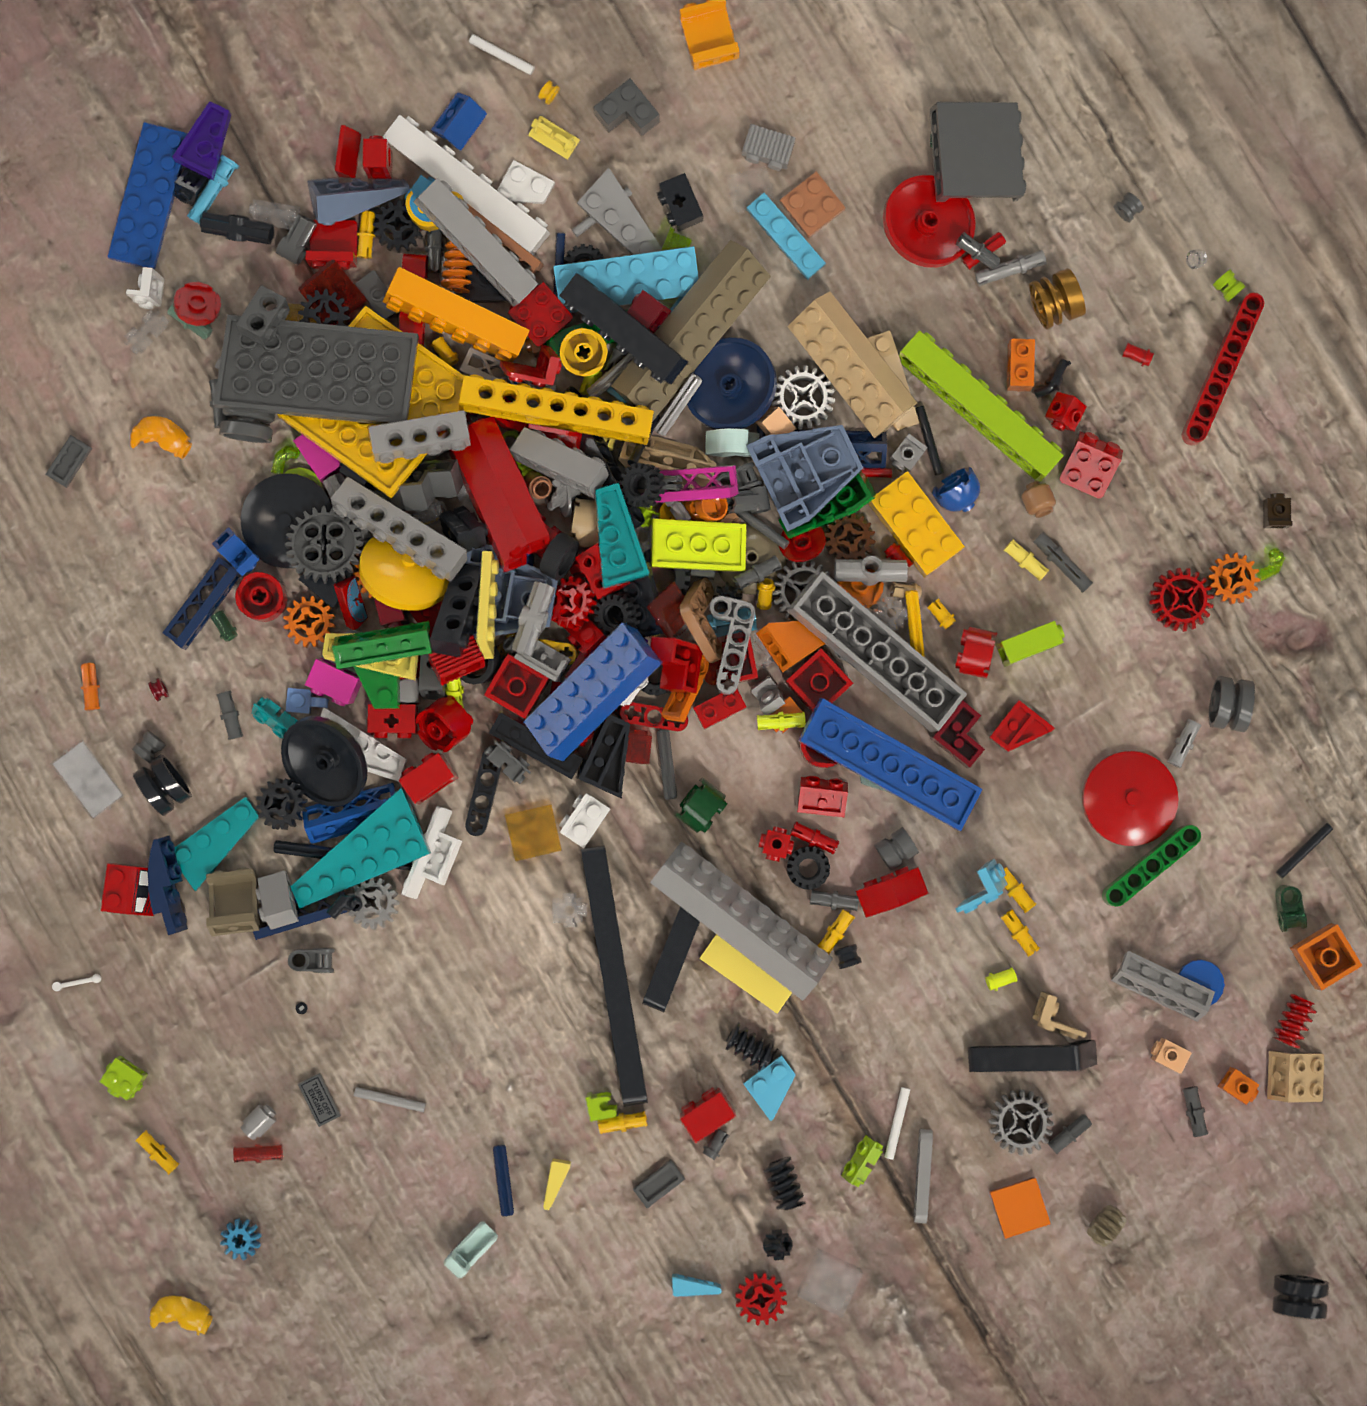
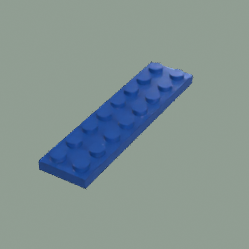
M823 698L819 699L798 739L799 742L957 831L963 829L983 790Z

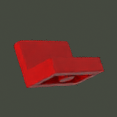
M528 423V428L541 431L547 438L551 440L556 438L562 441L568 448L573 449L575 447L580 449L582 433Z

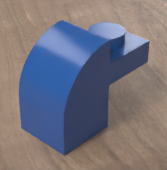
M229 527L212 543L216 550L231 563L241 576L251 572L259 561V557Z

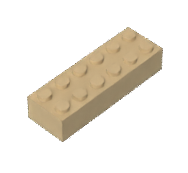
M831 292L815 299L787 326L874 438L892 427L917 404L912 395Z

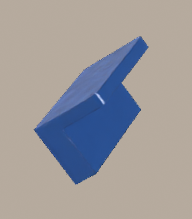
M457 92L431 131L437 136L446 139L457 150L461 151L487 113L471 97Z

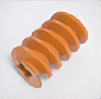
M448 242L445 244L448 252L444 253V257L448 261L443 263V267L447 270L442 272V277L445 279L441 281V286L453 292L469 293L470 290L464 288V285L471 284V281L466 279L465 276L472 275V271L466 269V266H472L473 264L467 260L452 242Z

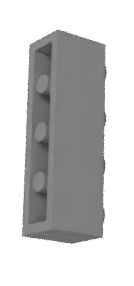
M524 427L510 449L515 461L595 498V491L602 487L609 476L605 463L601 459L585 456V453L575 447L573 449L568 448L559 439L553 438L551 440L539 430L533 429L532 431Z

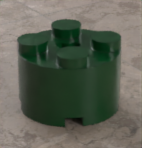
M701 778L699 780L702 783L700 787L695 784L679 804L682 807L681 812L675 811L674 813L675 817L696 833L700 831L705 833L713 823L711 819L715 813L720 814L728 804L725 801L726 795L706 779Z

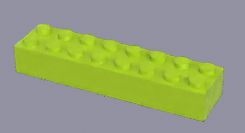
M919 330L899 354L902 366L1032 479L1040 483L1064 456L1061 453L1062 449L1053 441L1049 443L1042 437L1044 434L1039 428L1029 426L1025 422L1026 418L1019 411L1014 410L1013 412L1007 407L1008 403L1003 397L998 394L996 396L992 394L987 383L981 379L976 380L966 365L963 363L959 365L952 359L954 356L946 348H939L935 344L936 340L929 333L925 332L923 334Z

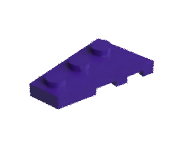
M209 101L172 156L174 162L214 181L231 118L230 111Z

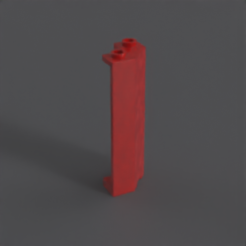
M491 416L479 418L468 426L471 446H466L465 449L460 451L449 449L451 459L458 460L463 485L480 522H484L487 528V537L505 573L526 565L527 554L547 547L549 545V533L494 417Z

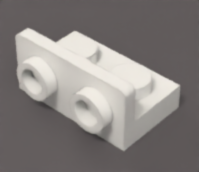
M143 267L142 274L138 277V287L140 290L126 289V295L133 302L139 304L141 308L153 309V306L161 307L165 279L153 268Z
M588 793L584 797L581 794L572 805L576 808L572 815L566 814L559 824L562 828L560 833L582 848L586 847L610 811V808Z

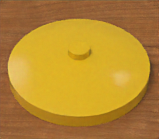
M373 537L362 550L359 560L360 579L366 590L381 603L396 609L413 611L430 608L443 600L449 580L438 578L425 565L424 567L417 565L411 556L406 553L403 555L398 553L390 543L386 541L381 542Z

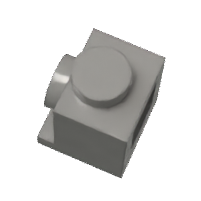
M908 434L891 456L892 466L902 473L904 471L910 472L928 447L911 434ZM909 450L912 453V457L906 458L904 451Z

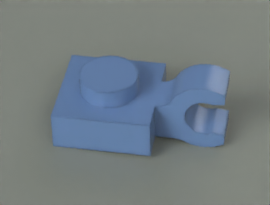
M288 688L286 712L311 714V707L328 708L329 699L312 697L313 693L307 689Z

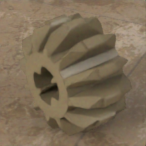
M1107 1205L1089 1225L1087 1234L1096 1244L1105 1247L1111 1244L1124 1228L1127 1218L1118 1208Z

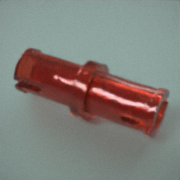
M255 1144V1147H234L233 1160L234 1163L248 1161L261 1163V1161L283 1160L282 1144L273 1146Z

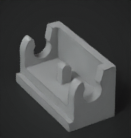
M539 640L536 643L532 657L518 652L514 656L515 659L555 682L560 681L572 660Z

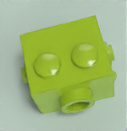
M118 1056L112 1063L107 1065V1070L99 1082L108 1087V1093L114 1097L119 1098L121 1096L125 1100H129L135 1096L137 1091L142 1089L143 1081L148 1074L124 1057Z

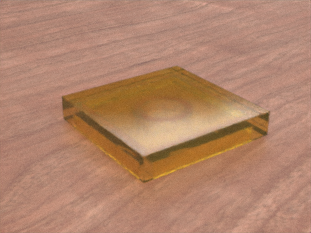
M552 804L505 815L515 861L562 851Z

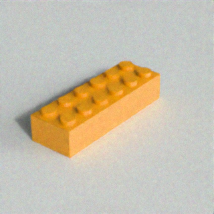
M398 267L383 299V303L391 311L397 313L402 311L408 314V318L417 323L423 321L429 324V328L433 331L448 333L452 335L451 339L461 344L466 342L472 345L473 349L484 354L487 352L498 360L513 362L518 357L530 331L401 267Z

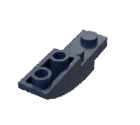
M170 835L153 840L148 862V890L153 915L162 913L168 935L188 929L187 918L180 903V894L175 886V883L183 881L182 871L177 863L175 846L170 839Z

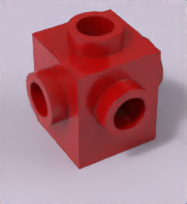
M1057 392L1044 417L1052 422L1051 426L1061 432L1064 429L1074 432L1087 406L1075 396Z
M773 826L772 831L767 830L766 834H761L758 847L762 848L761 853L766 854L765 859L779 862L780 857L786 859L787 854L791 855L794 841L790 840L791 835L786 834L787 829ZM776 839L781 841L779 849H775L772 846V842Z

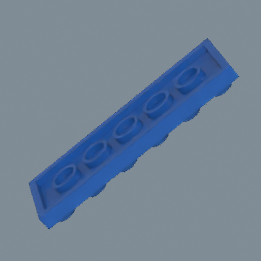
M143 123L109 249V259L155 270L175 197V182L181 175L183 165L174 162L172 156L188 133Z

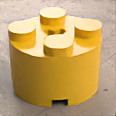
M579 328L568 333L562 340L559 350L563 366L577 376H591L600 371L606 362L608 353L603 337L596 331L587 328ZM582 345L584 348L590 349V352L587 353V359L577 356V352L580 351L579 347Z

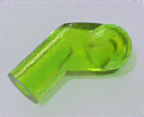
M1273 548L1269 551L1270 561L1268 566L1256 573L1261 582L1281 571L1285 556L1278 548Z

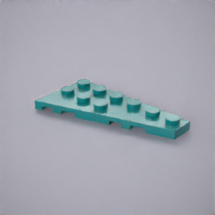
M403 787L400 788L290 886L299 909L431 854L405 789Z

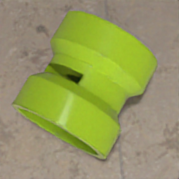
M1231 269L1212 284L1216 290H1220L1223 293V298L1227 302L1246 287L1242 281H1237Z

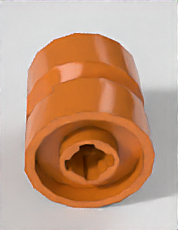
M726 498L688 500L685 503V508L692 517L691 521L713 522L722 519L726 515L728 503Z

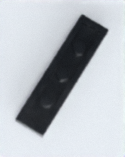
M501 712L489 731V734L570 779H573L583 761V758L574 753H571L564 761L547 756L526 726Z

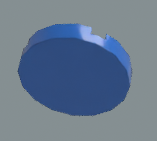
M1193 960L1183 965L1179 970V975L1215 992L1211 1005L1216 1003L1222 996L1225 986L1224 977L1219 968L1213 963L1204 960Z

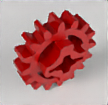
M570 576L569 580L562 578L561 585H557L551 620L563 628L573 629L574 625L582 627L581 621L588 622L589 618L587 615L589 613L594 614L591 606L597 604L596 601L592 600L595 593L590 590V584L579 577Z
M763 1271L762 1277H758V1274L753 1272V1279L745 1276L746 1284H738L742 1291L735 1292V1297L741 1299L736 1302V1307H742L739 1314L740 1316L747 1314L748 1323L755 1319L756 1326H759L761 1320H764L765 1324L769 1325L770 1318L774 1321L778 1320L777 1312L780 1314L784 1313L781 1305H787V1300L782 1297L787 1295L786 1290H780L783 1286L782 1281L775 1283L776 1277L774 1274L767 1278L765 1271ZM762 1283L770 1285L773 1289H766L762 1286ZM751 1286H754V1290L752 1291L751 1295H747V1297H745L748 1289ZM758 1294H762L763 1297H766L764 1298V1303H760L759 1300H756L758 1299ZM776 1302L775 1307L769 1312L768 1308L771 1303ZM754 1307L760 1311V1314L752 1312L749 1308Z

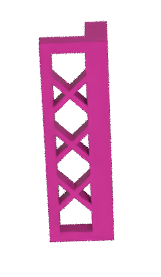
M736 465L661 470L659 473L663 475H681L688 482L680 491L665 490L664 494H659L662 499L656 501V503L731 498L739 494ZM729 471L730 485H723L716 479L721 472ZM699 473H703L710 479L705 487H701L694 481Z

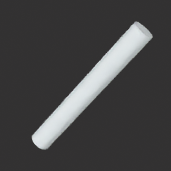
M474 34L469 39V43L532 75L535 67Z
M901 1087L884 1156L894 1160L910 1094V1089Z

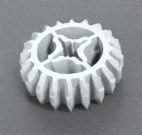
M798 366L794 367V375L789 369L786 370L787 379L780 375L778 380L782 385L777 383L776 390L779 392H775L774 399L778 400L772 402V406L780 407L793 425L794 422L799 423L798 430H802L803 423H806L807 428L811 429V421H814L815 425L819 426L821 422L818 417L827 420L828 416L824 411L832 412L833 408L828 404L835 402V398L828 397L834 394V389H826L831 384L830 380L822 382L825 374L821 373L819 377L815 376L817 373L816 368H813L812 374L807 373L808 366H804L802 373H800ZM799 380L812 382L804 388L792 384ZM817 387L822 394L821 407L817 406L816 401L812 398V394ZM786 388L794 397V402L789 409L785 405L783 397ZM808 393L807 400L809 402L803 400L798 403L799 396L797 394L803 396ZM801 408L814 412L807 416L794 414Z

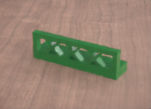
M427 621L335 637L332 650L336 667L340 669L432 653L429 636L430 623Z

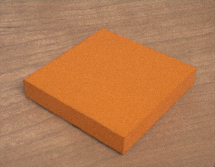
M1035 1177L989 1191L1005 1239L1051 1224Z

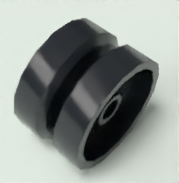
M162 754L151 761L152 771L149 768L142 767L133 773V778L142 794L162 816L174 810V801L182 804L192 797V793L180 773Z
M1280 1274L1275 1276L1274 1289L1282 1295H1277L1273 1298L1272 1311L1281 1315L1304 1319H1325L1327 1317L1328 1305L1320 1299L1328 1296L1329 1282L1303 1275Z

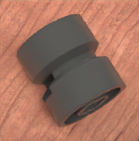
M903 827L892 833L890 840L885 838L874 845L890 871L900 866L903 858L909 860L919 853L914 842Z

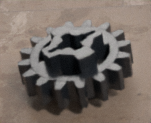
M398 200L397 206H394L391 201L389 202L388 209L382 206V215H375L379 222L373 223V227L378 229L374 234L376 238H381L379 241L381 246L387 243L388 251L395 247L397 253H400L403 247L409 252V245L411 244L417 247L416 239H423V235L419 232L423 230L414 222L405 218L404 213L408 214L406 205L403 206L401 200ZM398 223H402L403 226L397 231L395 227H398ZM384 232L391 233L394 240L388 238Z
M328 289L324 290L323 295H321L319 290H315V297L307 294L306 296L309 301L307 303L301 301L300 303L305 308L298 311V314L304 317L299 322L310 323L309 318H312L318 324L331 325L334 321H337V326H347L344 324L345 320H351V317L345 315V312L349 311L350 308L342 306L346 300L344 298L337 300L338 293L336 292L329 296ZM321 300L318 307L310 309L315 302ZM331 301L337 305L339 312H334L331 308ZM326 308V312L330 314V317L325 318V322H323V319L319 317V313H323Z
M276 778L275 783L267 782L268 789H260L263 796H257L256 799L261 801V804L257 805L256 809L262 810L258 817L265 819V825H272V829L279 830L281 828L282 830H288L289 826H297L295 820H303L300 814L301 812H307L303 804L307 803L308 799L302 798L305 790H298L299 783H292V780L286 778L284 781L283 779ZM285 788L289 790L290 793H284V791H281V789ZM274 815H279V817H282L283 819L278 820L274 817Z

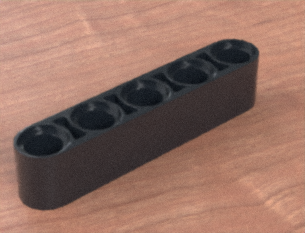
M681 906L642 1002L643 1005L663 1013L700 923L698 919Z

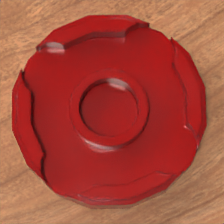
M189 282L176 291L173 306L177 316L185 323L194 326H205L214 322L219 316L221 299L219 294H216L208 284Z

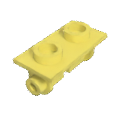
M542 116L534 119L531 125L533 128L528 134L529 137L567 160L580 139Z

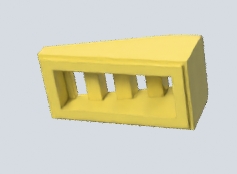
M552 1159L543 1206L545 1210H549L570 1169L571 1161Z

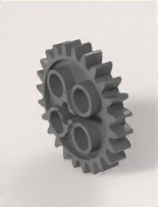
M323 506L321 513H318L314 507L313 515H309L304 511L305 519L302 520L296 517L298 526L290 525V529L294 533L286 534L287 539L291 541L285 543V547L291 549L286 553L288 558H293L290 561L291 566L298 565L296 568L298 574L305 571L304 578L306 580L313 575L314 583L318 581L319 577H322L324 584L327 583L328 577H331L334 583L336 582V575H340L344 579L345 570L353 572L351 564L359 565V560L355 556L360 557L362 551L357 548L364 547L363 541H359L362 538V532H356L359 528L355 524L351 525L353 520L348 517L344 519L336 515L333 508L328 513L325 506ZM323 525L327 526L326 539L328 544L326 545V565L322 564L323 551L321 546L323 545ZM335 529H340L343 532L339 537H332L330 533ZM310 530H317L319 532L314 538L306 536ZM313 552L319 555L314 561L306 559L307 555ZM334 552L343 554L340 560H332L330 557Z

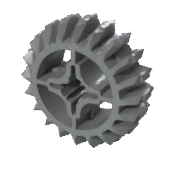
M814 561L810 562L809 567H805L806 562H801V567L799 568L796 562H792L793 570H790L787 566L783 568L787 574L786 576L782 573L777 574V577L782 582L774 581V585L780 588V590L773 591L772 595L780 596L779 599L774 601L775 605L783 604L778 610L780 613L791 606L785 596V585L787 584L791 587L797 598L801 593L798 588L801 586L804 588L815 574L820 573L823 565L820 564L816 570L813 569ZM826 571L825 574L829 576L830 572ZM796 574H811L804 583L791 579ZM787 613L785 618L789 619L791 614Z
M1020 1089L1019 1097L1016 1096L1013 1090L1010 1091L1011 1099H1008L1003 1094L1001 1097L1004 1103L1001 1104L998 1101L994 1103L999 1110H990V1113L995 1115L996 1119L991 1118L988 1120L990 1124H996L995 1127L990 1129V1132L994 1134L999 1133L993 1138L994 1141L999 1142L1003 1140L1000 1147L1005 1149L1009 1145L1008 1152L1011 1154L1015 1152L1016 1147L1019 1155H1023L1024 1148H1026L1028 1154H1032L1031 1146L1033 1145L1037 1150H1041L1038 1142L1041 1140L1047 1144L1048 1140L1043 1137L1044 1134L1052 1135L1053 1133L1051 1130L1046 1129L1047 1126H1054L1053 1121L1046 1119L1052 1117L1053 1113L1051 1111L1044 1112L1049 1107L1048 1103L1039 1105L1043 1098L1037 1096L1033 1100L1034 1092L1029 1091L1027 1097H1025L1023 1089ZM1027 1103L1034 1106L1035 1109L1020 1113L1014 1105ZM1009 1110L1011 1122L1003 1130V1117L1006 1111ZM1015 1113L1022 1119H1027L1025 1122L1027 1131L1019 1125L1016 1126L1018 1118ZM1039 1115L1040 1125L1034 1135L1031 1124ZM1023 1132L1028 1140L1014 1141L1007 1136Z

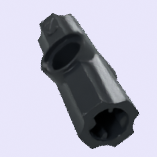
M203 212L200 219L201 232L225 236V239L239 242L251 241L270 245L274 238V224L249 220V217Z

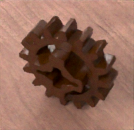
M853 513L850 518L845 516L841 521L839 519L835 520V525L828 524L827 528L831 533H825V537L829 539L825 543V547L832 548L828 554L833 555L835 553L837 555L836 560L841 558L844 560H858V557L863 560L866 558L864 553L871 554L873 551L869 545H875L876 543L875 540L870 539L871 536L875 535V531L868 530L871 523L864 524V516L857 520L855 513ZM852 524L859 526L862 531L852 528ZM842 526L843 532L841 536L834 538L836 530ZM847 533H850L851 537H857L854 539L853 544L843 540L846 538ZM865 540L863 549L858 552V543ZM837 547L845 548L848 554L841 552Z

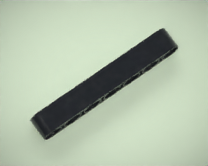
M569 386L562 392V394L572 392L577 394L578 397H582L580 392L572 386ZM552 405L555 412L563 410L559 405ZM582 409L574 411L578 416L586 415V412ZM582 433L580 450L585 453V456L601 459L609 473L601 488L617 484L619 480L624 481V478L621 477L622 473L604 438ZM626 503L633 527L636 530L644 524L645 518L639 507Z

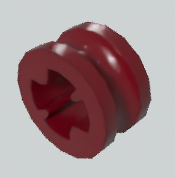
M157 678L155 683L152 681L148 683L157 701H161L163 696L165 698L169 697L168 690L161 678Z

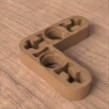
M702 578L693 582L680 605V613L703 655L709 663L722 660L724 650L704 615L713 598L714 590L709 579Z

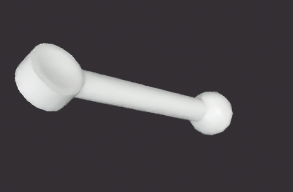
M94 974L92 977L65 983L54 982L52 989L60 991L64 987L89 982L99 983L101 976Z

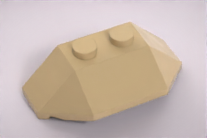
M656 436L650 437L638 463L654 465L655 468L660 470L716 467L717 465L698 447ZM624 441L619 461L627 468L631 467L627 461L636 443ZM699 473L694 481L701 487H704L710 479L703 473ZM682 477L683 482H674V484H683V488L688 481Z

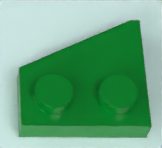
M353 666L374 709L400 708V677Z

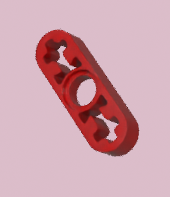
M631 702L630 705L622 706L620 711L622 720L633 725L675 732L683 731L688 726V716L685 719V723L680 724L679 728H676L675 724L667 721L668 726H662L665 721L662 715L659 723H650L647 718L648 713L652 710L662 713L664 707ZM632 706L635 712L642 713L641 708H646L644 722H639L641 718L639 716H633L632 720H629L628 715L624 714V711L629 710Z

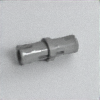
M1187 719L1180 737H1177L1175 740L1177 744L1167 761L1169 764L1178 768L1182 767L1189 750H1192L1194 747L1192 743L1202 726L1201 724Z

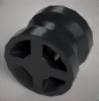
M856 944L834 950L835 956L840 961L838 964L839 969L851 967L862 962L861 957L857 955L856 951L858 948Z

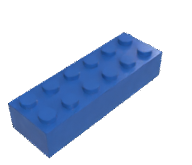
M621 623L524 723L547 756L564 761L662 662L637 629Z

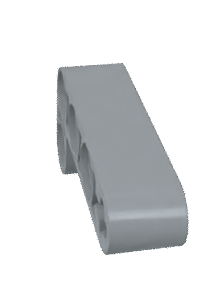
M718 596L710 604L711 615L718 620L730 622L731 624L717 678V688L720 693L730 695L737 690L755 617V609L748 602ZM716 603H725L728 610L724 614L716 613L714 610ZM740 608H748L751 612L750 618L746 620L740 619L737 615ZM735 631H742L745 634L746 638L742 643H736L732 640V634ZM736 654L740 659L739 664L734 667L729 666L726 662L728 655ZM724 668L730 672H738L737 675L732 673L731 683H734V687L730 686L728 690H725L724 685L720 684L727 677V672H723Z

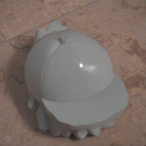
M547 476L552 482V491L549 496L544 498L548 510H553L560 506L562 516L569 517L572 511V501L575 498H579L582 492Z

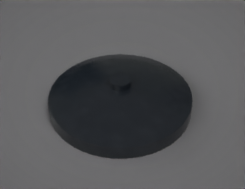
M278 474L264 479L251 490L242 507L241 531L247 546L260 560L278 568H297L298 565L291 566L290 561L293 558H288L286 554L291 550L285 547V543L291 542L287 539L286 534L294 533L290 529V525L298 526L296 517L304 520V511L309 515H313L314 507L318 513H321L322 507L325 506L326 512L330 513L333 508L331 499L319 484L301 475ZM326 525L322 526L323 545L321 547L323 554L325 553L326 545L328 544L326 539ZM310 530L306 536L314 538L319 532L317 530ZM335 530L330 533L332 537H334ZM313 552L308 554L306 559L314 561L319 555Z
M309 716L297 721L284 734L281 743V757L285 771L290 780H292V783L300 784L298 790H305L304 795L325 806L337 807L348 804L362 792L368 775L365 755L357 740L342 725L325 717Z

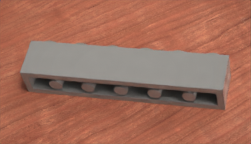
M437 178L413 202L513 307L516 306L538 285L535 281V275L518 263V257L502 246L501 239L494 233L491 234L485 228L486 225L480 217H474L471 214L466 202L461 198L457 199L451 193L452 189L445 181H440Z

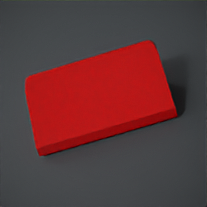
M346 125L340 126L335 172L338 177L353 179L356 178L361 133Z

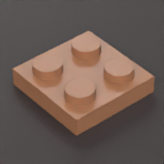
M817 171L780 199V204L808 239L846 209Z

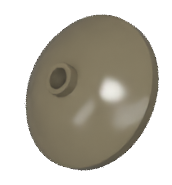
M746 524L745 571L751 569V565H758L775 555L780 561L782 569L764 578L779 582L780 579L777 577V574H784L783 568L787 565V558L782 555L779 545L750 524ZM750 553L755 554L757 557L753 562L747 558ZM718 571L722 580L725 583L728 582L733 587L735 586L733 577L743 573ZM758 581L741 591L737 590V592L748 595L758 594Z

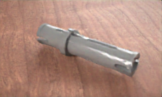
M1043 250L1025 256L1019 255L1016 259L999 264L995 269L987 268L974 273L978 286H982L1014 274H1025L1027 270L1046 265L1047 262Z

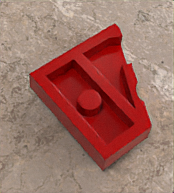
M1017 700L989 738L1009 752L1052 732L1055 728L1020 700Z

